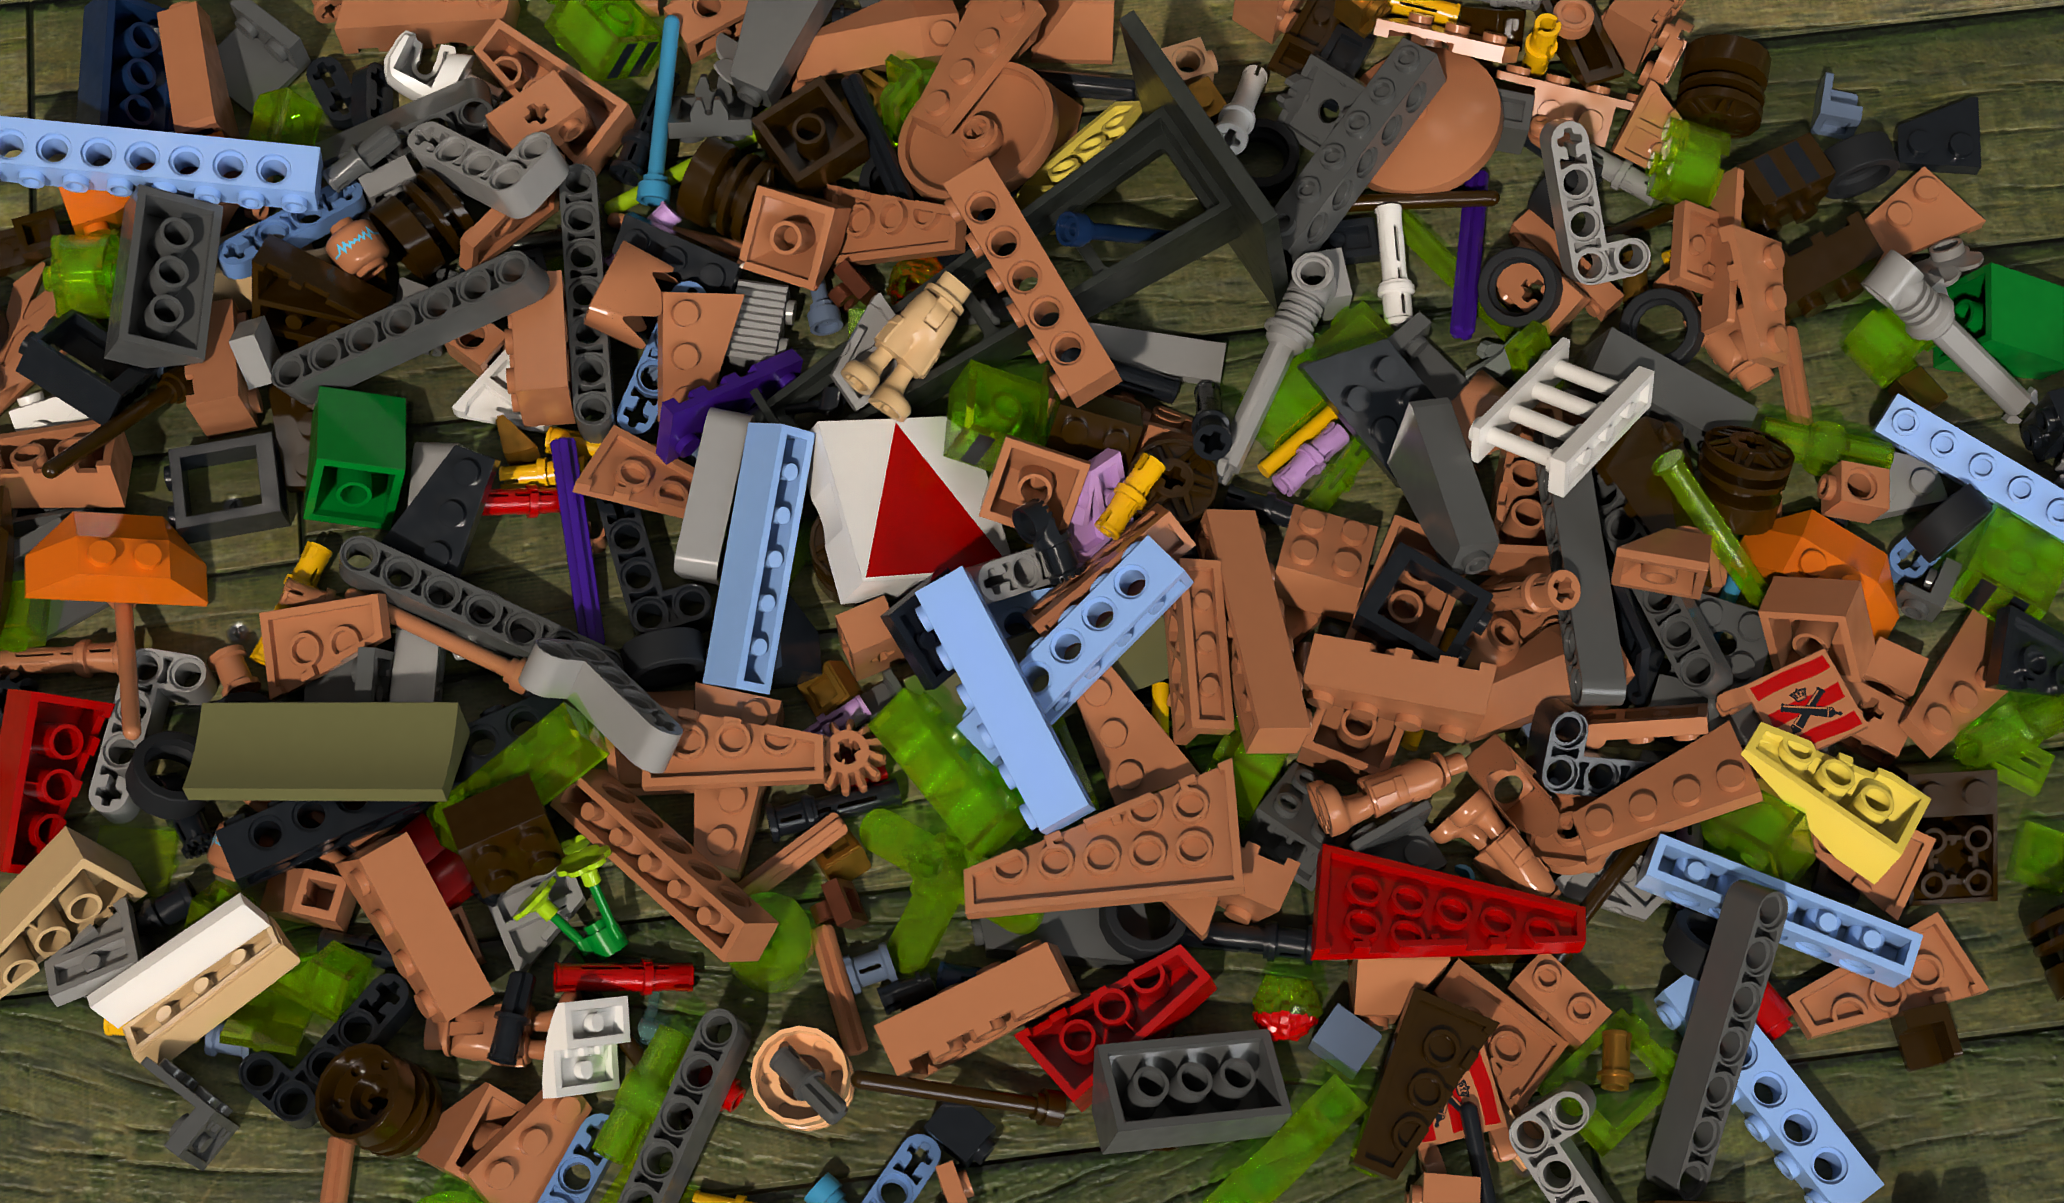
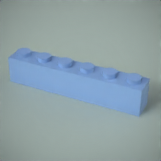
M748 422L703 684L770 695L815 439L814 432L785 424Z
M961 566L914 592L921 604L915 608L916 614L927 632L933 629L941 642V645L935 647L936 652L948 671L955 669L962 682V684L956 686L957 692L969 711L973 708L977 710L983 722L977 726L978 732L989 750L995 747L1004 762L998 765L999 772L1010 790L1018 788L1025 802L1019 806V809L1029 828L1034 830L1038 827L1040 832L1048 835L1095 811L1096 809L971 574Z

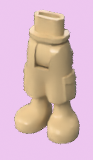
M945 271L935 284L928 283L924 291L920 292L909 302L899 315L896 314L888 321L874 338L877 349L868 358L861 362L851 360L846 363L841 370L844 380L856 392L862 395L871 394L868 402L876 409L896 421L904 422L911 413L910 404L904 397L908 383L912 377L924 379L934 363L937 362L941 354L940 349L953 331L958 321L957 316H961L964 312L962 304L971 294V291L954 275ZM892 359H896L897 367L889 375V377L880 386L877 387V385L880 382L879 377L883 370L886 368V366L890 363Z

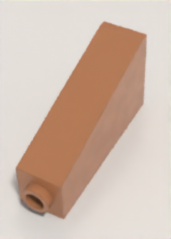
M196 1L177 2L172 4L169 9L157 12L175 133L205 136L222 130L225 138L240 139L210 16Z

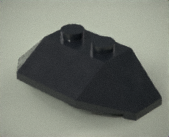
M1608 566L1609 578L1611 583L1613 567ZM1611 585L1620 644L1635 674L1626 686V697L1620 708L1644 707L1666 653L1632 588Z

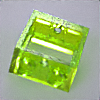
M1623 1008L1619 1009L1537 1089L1544 1096L1563 1083L1569 1082L1566 1077L1603 1043V1031L1618 1029L1632 1033L1631 1051L1652 1071L1662 1084L1616 1128L1595 1108L1588 1123L1578 1133L1601 1157L1610 1152L1666 1097L1678 1055L1667 1046L1661 1048L1648 1035L1650 1029L1638 1015L1632 1012L1628 1014ZM1572 1097L1561 1099V1105L1568 1114L1572 1116L1583 1114V1108L1576 1099Z

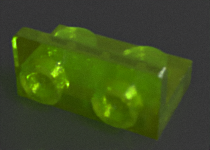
M890 54L885 59L889 84L881 94L880 104L885 131L892 147H898L901 128L910 110L924 92L925 84L923 73L914 62L909 59L901 60Z
M288 87L261 93L254 104V115L249 134L245 140L311 146L315 144L323 110Z

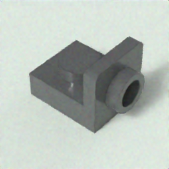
M1947 557L1937 570L1929 568L1919 588L1912 584L1904 583L1896 594L1897 606L1901 608V611L1906 616L1912 619L1926 620L1932 623L1944 608L1963 564Z

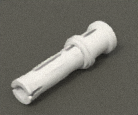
M1249 65L1243 70L1232 101L1221 109L1218 117L1219 123L1215 125L1235 155L1243 152L1247 146L1248 134L1254 129L1256 122L1254 109L1268 80L1267 72L1262 67L1258 76L1254 75L1258 65Z
M1389 203L1375 208L1382 282L1377 288V295L1379 298H1382L1384 320L1380 323V329L1385 333H1395L1413 317L1411 295L1415 293V286L1407 276L1402 206Z

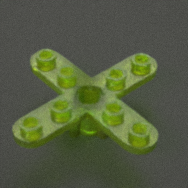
M987 767L976 773L944 833L939 832L935 836L897 813L883 808L872 810L861 822L859 831L862 844L869 851L909 873L913 879L910 885V892L913 895L887 945L894 969L898 972L909 975L915 974L914 971L916 970L919 972L923 970L929 963L959 903L965 906L963 870L981 863L1015 793L1014 789L1010 790L998 768ZM943 861L942 871L938 875L939 865ZM1044 913L990 917L987 919L1007 931L1024 935L1038 928L1042 923Z

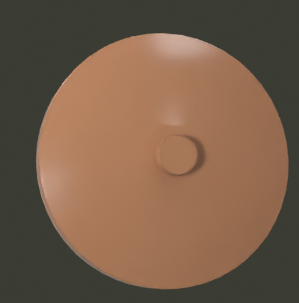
M1424 47L1437 54L1446 82L1367 187L1381 194H1421L1451 191L1471 179L1483 168L1493 155L1501 138L1504 110L1493 78L1479 62L1470 56L1450 52L1446 48ZM1386 59L1370 68L1359 80L1367 85Z
M1008 62L947 139L917 125L911 116L918 103L917 101L901 128L898 141L899 164L915 191L932 203L945 205L944 201L949 199L950 196L943 183L986 157L989 158L1007 190L1011 193L1037 172L1054 146L1059 128V111L1055 98L1045 81L1036 72L1024 65Z

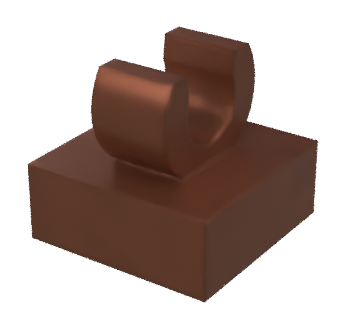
M846 259L833 270L843 282L834 287L829 292L828 297L845 313L850 311L859 300L867 306L871 298L878 293L858 269Z
M836 877L821 885L826 900L810 907L815 924L824 923V925H832L836 923L839 927L855 930L869 923L852 881Z

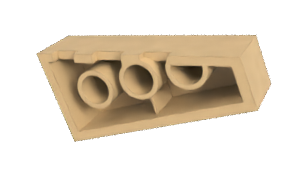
M65 826L0 893V999L39 972V963L54 955L61 948L71 944L76 935L89 924L94 925L96 923L100 927L114 915L113 910L115 908L113 904L119 899L126 897L135 903L148 894L129 860Z

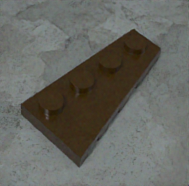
M273 335L281 356L309 344ZM271 383L267 387L285 487L289 493H305L311 424L315 403L310 405L301 404Z
M1416 987L1410 989L1349 1164L1390 1181L1397 1180L1428 1133L1430 1125L1440 1110L1444 1109L1466 1071H1469L1479 1056V1051L1487 1039L1492 1036L1500 1022Z

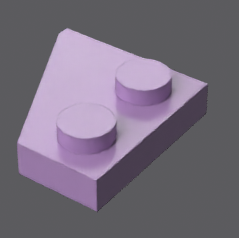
M1107 448L1089 460L1091 465L1069 527L1072 534L1069 540L1079 562H1086L1113 540L1111 537L1109 538L1102 534L1094 524L1114 497L1115 493L1113 490L1116 485L1123 483L1126 479L1121 451ZM1133 517L1130 519L1125 529L1129 527L1132 523H1134Z

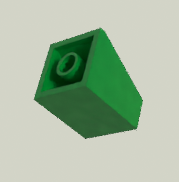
M1990 262L1961 277L1953 285L1946 288L1949 297L1954 302L1956 321L2013 377L2042 380L2064 370L2063 286ZM1933 342V368L1944 371L1963 372Z
M319 386L312 415L303 519L391 530L406 471V398Z

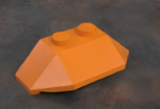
M1813 509L1775 519L1773 528L1764 534L1743 535L1727 563L1769 588L1774 576L1861 581L1875 641L1879 636L1888 639L1900 617L1888 554Z
M73 511L25 555V598L207 607L208 604L206 564L163 516Z

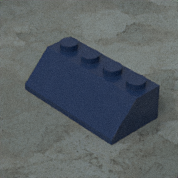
M92 0L84 6L76 123L175 133L157 12L167 9L144 0ZM106 158L98 159L106 163L110 161V159Z

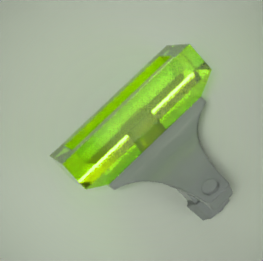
M1533 320L1504 345L1486 340L1480 342L1476 355L1484 361L1466 370V379L1470 381L1479 371L1484 370L1493 378L1506 377L1516 383L1538 362L1545 350L1552 348L1546 326ZM1562 379L1554 388L1560 390L1565 385L1564 380Z

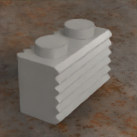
M738 279L736 294H745L725 355V363L728 370L744 371L747 373L753 364L789 350L790 339L784 338L786 325H794L797 301L791 300L788 285Z

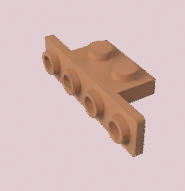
M1507 64L1505 71L1496 70L1495 74L1497 79L1535 87L1531 119L1542 115L1548 117L1550 121L1554 119L1575 121L1586 129L1589 143H1594L1601 147L1606 145L1616 107L1631 111L1639 96L1627 92L1625 100L1609 97L1611 88L1599 85L1586 87L1585 91L1569 87L1571 79L1547 73L1545 81L1529 77L1531 69Z
M1737 167L1712 179L1710 183L1709 209L1687 200L1674 205L1669 282L1703 295L1701 332L1708 335L1733 324L1737 312L1736 281H1730L1727 269L1728 265L1734 264L1729 242L1721 243L1718 230L1719 227L1730 224L1741 227L1744 170Z

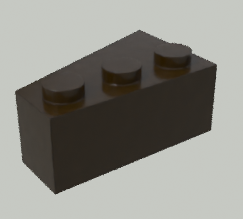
M1859 211L1846 217V226L1827 238L1821 231L1810 237L1812 246L1789 256L1784 251L1783 284L1787 296L1785 326H1788L1791 320L1801 315H1804L1805 318L1813 317L1822 312L1828 306L1827 304L1838 299L1841 302L1850 301L1864 291L1861 282L1875 268L1884 252ZM1737 285V294H1736V295L1739 297V299L1741 300V302H1743V301H1742V297H1741L1740 289L1738 288V285Z
M270 233L252 259V319L265 316L274 336L311 343L393 305V295Z

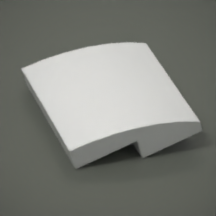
M628 996L557 1003L545 1044L542 1075L543 1099L620 1089L617 1044L631 1042Z

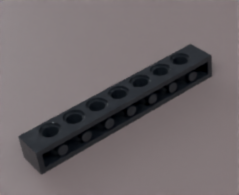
M528 691L521 697L522 701L505 707L504 704L492 706L480 714V719L468 723L470 736L447 802L579 746V734L564 700L541 697ZM529 721L538 726L535 733L529 737H519L513 733L515 727L521 722ZM482 739L492 740L496 744L493 751L487 755L473 753V745ZM271 801L267 804L268 809L250 816L249 813H242L229 818L224 822V827L216 830L215 833L235 881L241 890H245L447 802L367 801L362 808L349 810L345 808L346 801ZM320 811L325 814L324 821L320 826L313 829L302 826L304 817L310 812ZM275 829L282 832L281 839L276 845L272 847H262L259 845L260 837L266 831Z

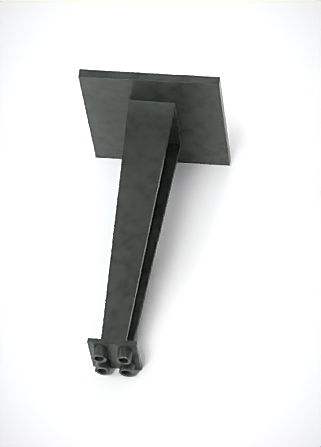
M1133 10L1120 18L1119 23L1144 120L1024 208L1021 213L1039 241L1055 230L1056 222L1062 213L1066 211L1081 212L1166 153L1206 212L1111 267H1107L1102 263L1090 243H1086L1082 247H1076L1093 272L1092 278L1069 290L1084 317L1087 319L1227 243L1277 312L1289 286L1278 215ZM1004 244L999 249L998 255L1006 256L1011 254L1017 244ZM971 248L891 307L895 315H899L909 302L920 292L924 291L928 283L935 284L941 275L947 271L971 291L964 305L984 334L982 341L932 368L924 379H913L908 383L904 397L910 404L911 413L1031 349L1027 341L1034 338L1027 325L1019 329L1014 322L1002 329L995 327L972 292L974 285L987 277L985 271L992 266L985 255L977 259ZM1055 312L1046 314L1041 319L1040 326L1048 327L1055 324L1059 314ZM848 340L768 400L763 397L757 387L750 391L757 406L744 414L754 415L755 423H777L799 428L795 422L796 414L786 415L785 405L815 400L822 395L824 387H833L835 385L829 375ZM868 404L841 420L890 419V417L876 409L873 405Z

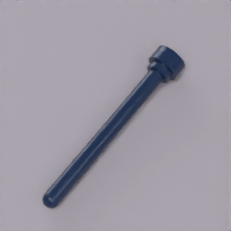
M1066 211L1059 216L1055 227L1056 238L1059 243L1070 247H1082L1091 240L1149 245L1173 231L1094 223L1086 214Z

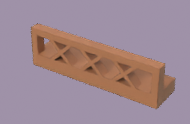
M1156 503L1127 527L1118 540H1112L1086 561L1087 569L1085 572L1073 579L1071 576H1068V581L1064 580L1063 583L1057 585L1022 616L1041 637H1046L1058 625V619L1061 614L1070 606L1078 605L1090 593L1089 590L1093 582L1102 574L1110 573L1121 562V557L1125 550L1134 542H1141L1149 535L1175 561L1185 555L1196 544L1172 513ZM1145 580L1133 582L1128 588L1127 595L1134 596L1144 589ZM1113 612L1102 613L1096 621V628L1109 618ZM1074 643V644L1070 645V646L1066 649L1065 653L1068 652V651H1069L1072 647H1074L1077 643Z
M1178 558L1176 561L1187 572L1194 583L1164 613L1174 745H1187L1198 734L1229 735L1235 730L1220 560Z

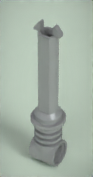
M1891 249L1861 282V285L1905 323V331L1912 339L1932 340L2006 413L2001 418L2008 424H2020L2022 420L2017 415L2029 403L2035 406L2038 404V391L2031 386L2026 390L1954 319L1953 300L1947 294L1937 293L1923 279L1925 276L1915 265Z
M1305 253L1295 261L1287 293L1284 294L1274 317L1267 318L1264 324L1267 331L1265 336L1269 345L1230 425L1231 449L1225 457L1215 460L1217 465L1216 472L1220 476L1218 483L1226 486L1233 476L1232 473L1239 474L1293 357L1304 353L1305 349L1312 348L1315 342L1313 332L1314 327H1316L1319 321L1318 318L1321 317L1325 306L1336 296L1337 283L1333 263L1322 253ZM1318 275L1324 278L1317 285L1305 283L1311 276Z

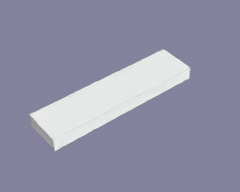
M238 893L87 996L89 1007L119 1029L268 928L270 923L267 914L243 894Z

